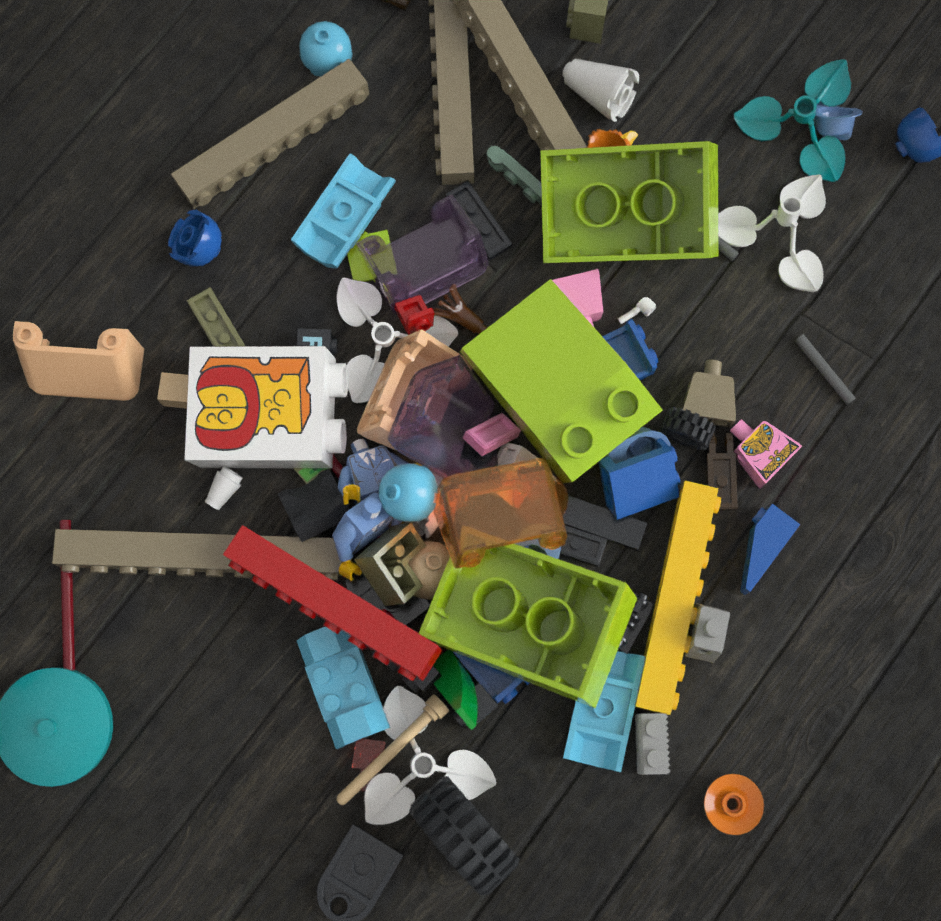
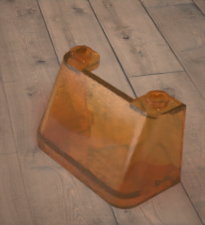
M532 459L455 474L446 477L438 485V493L435 500L436 506L433 513L455 569L477 566L481 559H483L486 549L533 539H538L540 546L549 550H555L565 545L567 532L552 471L545 459Z

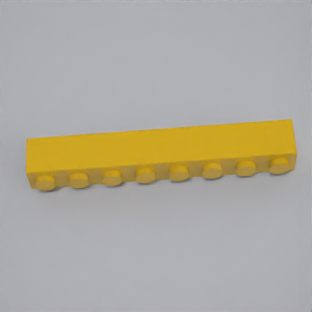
M684 481L681 484L644 652L646 657L635 704L637 708L665 713L666 715H670L671 710L677 709L679 693L675 691L677 681L682 682L685 673V665L681 664L683 653H688L691 645V636L687 634L689 625H694L697 616V608L693 606L695 597H700L703 588V580L699 578L701 568L706 569L709 560V552L705 550L707 541H712L715 532V525L711 524L713 513L717 514L720 508L721 497H717L719 488Z

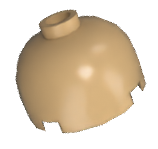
M428 540L424 541L426 546L408 564L423 585L414 595L418 598L431 600L435 595L452 551L440 542Z

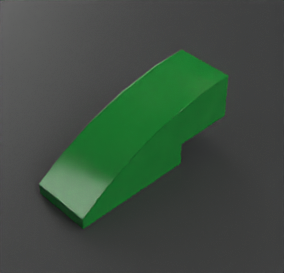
M447 650L437 658L433 665L442 676L433 684L472 730L476 727L478 714L475 686L464 666L451 650Z

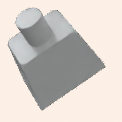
M696 603L697 616L694 625H691L689 633L691 645L689 652L685 653V656L714 663L723 651L730 612Z

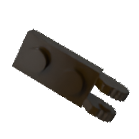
M714 433L708 445V453L706 455L707 486L719 488L717 497H721L719 511L737 510L736 453L733 452V434L725 433V453H716V437Z

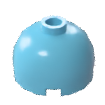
M327 21L317 22L309 26L302 34L299 44L301 60L304 66L315 76L321 77L347 59L351 60L352 48L350 39L344 29L337 24Z
M400 464L391 468L382 478L379 486V500L389 516L400 521H421L427 518L435 509L436 503H433L435 493H438V485L435 476L428 468L417 464Z

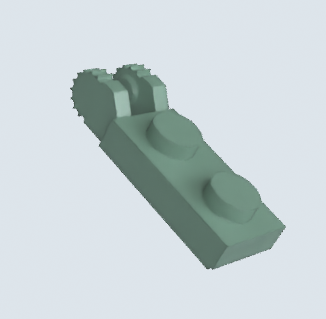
M495 145L491 146L486 153L490 166L496 172L504 171L503 175L509 183L514 186L518 184L524 189L523 194L528 200L533 203L537 201L542 206L541 182L503 149Z

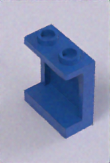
M633 319L628 320L625 326L602 336L639 380L655 373L658 363L657 355L652 348L648 349L644 342V331L639 324L635 325Z
M662 438L656 440L657 449L616 464L609 456L598 461L606 506L617 520L679 497L678 485L681 482L675 469L677 454L674 448L668 446Z
M453 652L496 704L501 700L506 704L518 694L515 688L524 680Z

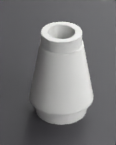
M223 466L221 471H217L205 502L220 510L228 499L241 487L240 482L243 478L236 472Z

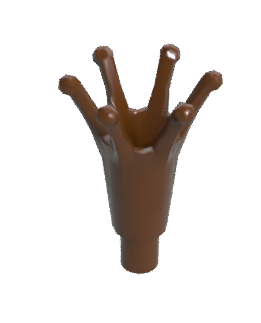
M452 284L449 287V291L455 302L447 294H444L443 298L451 306L442 300L439 301L438 304L447 310L433 308L434 316L453 320L473 333H482L488 327L483 324L484 321L462 300L456 289V284Z

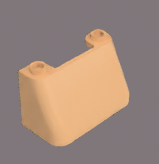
M15 321L13 342L29 387L37 394L121 401L130 400L137 395L140 386L144 348L128 329H107L99 336L97 349L49 346L50 342L47 339H43V333L38 326L30 322Z
M422 329L401 338L394 344L358 424L357 433L366 439L425 462L437 459L442 452L443 446L441 445V438L435 434L453 391L461 387L464 388L469 384L472 374H470L472 367L462 355Z

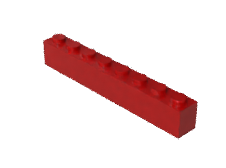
M243 525L223 553L230 560L228 564L230 568L241 575L246 570L254 575L251 579L254 583L264 589H267L270 585L278 590L275 596L288 604L294 600L302 605L299 611L312 619H315L316 615L326 620L323 626L337 635L342 630L350 635L348 639L350 643L361 650L365 646L374 650V658L387 666L390 661L398 665L400 668L397 672L411 681L415 677L424 681L442 652L437 644Z

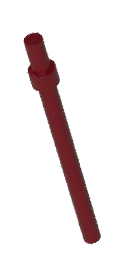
M60 520V529L71 530V520ZM61 571L63 668L75 670L73 573Z

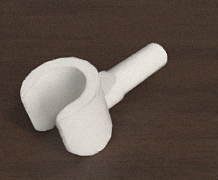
M644 297L637 303L636 307L619 317L618 320L622 324L640 311L648 317L655 310L656 304L650 298Z

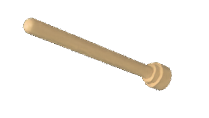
M433 694L425 702L424 712L338 794L337 802L339 804L345 805L429 722L432 720L435 722L437 719L441 720L449 712L448 708L437 696Z

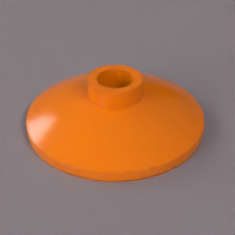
M728 774L717 778L708 787L704 798V809L708 820L716 829L730 835H741L757 826L763 815L764 802L759 788L753 781L742 775ZM730 798L735 799L737 802V806L733 810L727 807V801Z

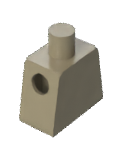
M706 360L704 373H693L681 408L684 411L687 409L691 413L695 414L696 412L700 414V417L707 418V421H711L715 426L731 428L736 421L734 379L721 375L722 362Z

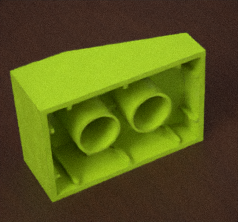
M704 141L541 150L543 263L719 257L717 144Z
M552 279L548 280L460 350L462 356L562 483H570L576 480L662 411V408L629 366Z
M462 526L419 634L443 648L596 708L637 597L625 582Z

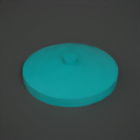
M54 667L31 672L17 680L6 691L0 701V757L15 775L29 783L40 786H61L76 781L91 772L100 763L108 750L113 732L111 707L101 688L92 679L78 671Z

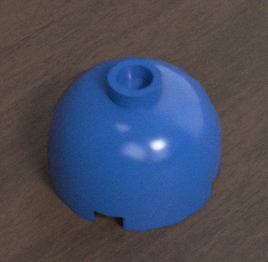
M922 107L915 109L902 119L897 129L899 141L895 143L902 157L908 155L913 161L919 163L930 162L941 156V136H938L935 130L937 128Z
M190 210L187 212L190 216L185 220L180 218L171 231L168 246L172 248V253L169 254L173 259L190 267L204 266L212 261L220 252L221 231L217 223L209 216L198 210Z

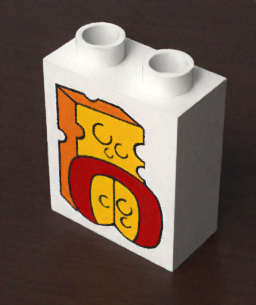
M325 346L190 347L185 460L200 468H223V466L227 468H333V453H344L346 449V423L344 419H334L335 397L347 396V365L345 363H336V358Z

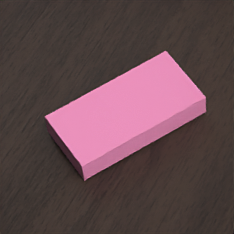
M500 413L467 430L463 439L481 456H484L517 438L521 430L503 413Z

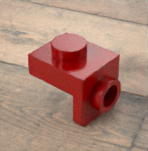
M421 295L395 303V311L408 335L421 329L427 331L430 327H433L434 311L432 308H427Z

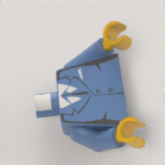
M365 439L354 441L350 445L354 455H350L347 458L346 466L341 469L338 482V490L343 496L344 505H347L349 503L348 500L352 499L355 506L375 492L379 494V486L384 475L397 465L410 463L394 453H389L384 446L370 449ZM414 463L419 466H424V464L422 463Z
M376 492L348 510L332 534L339 561H342L339 573L350 581L353 580L352 573L358 576L362 573L359 566L351 561L353 555L382 535L391 526L405 523L389 516L382 507L379 494Z

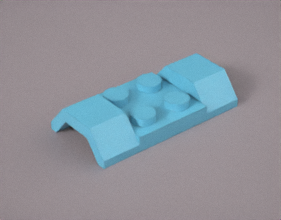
M349 154L291 238V241L307 256L328 268L337 269L381 207V203L394 185L395 179L379 176L364 167L354 155Z
M322 627L302 636L297 640L324 722L328 725L336 749H339L362 738L389 729L390 725L362 650L348 641L350 635L342 630L337 635L328 628Z
M617 651L596 708L575 701L563 755L564 759L621 772L646 656Z

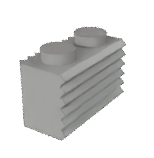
M665 713L635 715L637 774H668L670 772L668 769L670 758L667 756L670 753L667 750L670 746L667 745L669 740L666 738L669 735L666 732L669 729L666 726L668 724L666 720L668 716Z

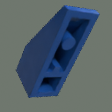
M771 504L766 510L761 507L751 520L755 524L749 534L740 592L744 595L751 592L800 526L798 522L774 504Z

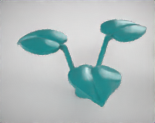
M846 59L829 62L812 72L805 83V93L807 96L799 97L794 104V109H789L788 113L780 117L782 107L777 100L772 97L763 96L753 99L734 114L735 122L747 136L758 141H768L776 138L781 132L780 122L786 121L791 116H794L795 120L801 124H808L813 144L806 146L801 152L800 165L802 170L808 176L821 175L822 180L837 181L842 175L845 166L843 145L834 136H825L818 141L813 119L816 114L817 104L820 101L825 106L835 107L842 104L848 98L851 90V80Z

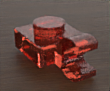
M369 739L356 741L352 768L360 769L361 773L385 750L386 742ZM369 782L360 791H366Z

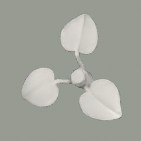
M821 175L803 177L786 185L780 194L778 210H773L758 225H756L757 218L755 214L746 207L733 206L724 209L718 214V236L731 246L746 247L755 242V230H761L772 219L776 218L780 225L791 227V257L782 259L779 264L778 273L781 280L793 289L808 292L818 291L823 282L822 264L819 258L809 250H803L796 254L795 240L799 216L802 218L816 217L821 214L825 207L826 199Z
M342 278L337 292V305L342 319L353 327L363 325L366 320L373 326L371 334L376 344L374 359L372 360L367 355H359L351 359L347 364L348 390L354 403H364L369 401L385 364L378 362L382 347H388L392 345L396 337L403 338L408 336V334L394 331L390 324L386 322L377 323L372 319L371 316L377 315L382 307L381 294L373 285ZM434 316L433 327L425 331L448 347L458 336L457 329L440 316Z
M397 686L392 690L383 707L390 728L386 729L385 732L394 740L424 712L423 708L426 706L424 700L401 686ZM428 724L419 733L423 732ZM413 738L410 741L415 751V755L410 761L412 772L401 782L392 773L378 774L371 779L365 791V820L370 824L383 825L404 818L409 813L411 804L415 801L414 793L405 785L416 776L426 778L432 775L434 771L446 773L445 776H448L468 800L476 798L486 790L494 787L496 779L488 764L471 751L458 750L452 752L447 760L448 767L438 766L431 755L421 753Z

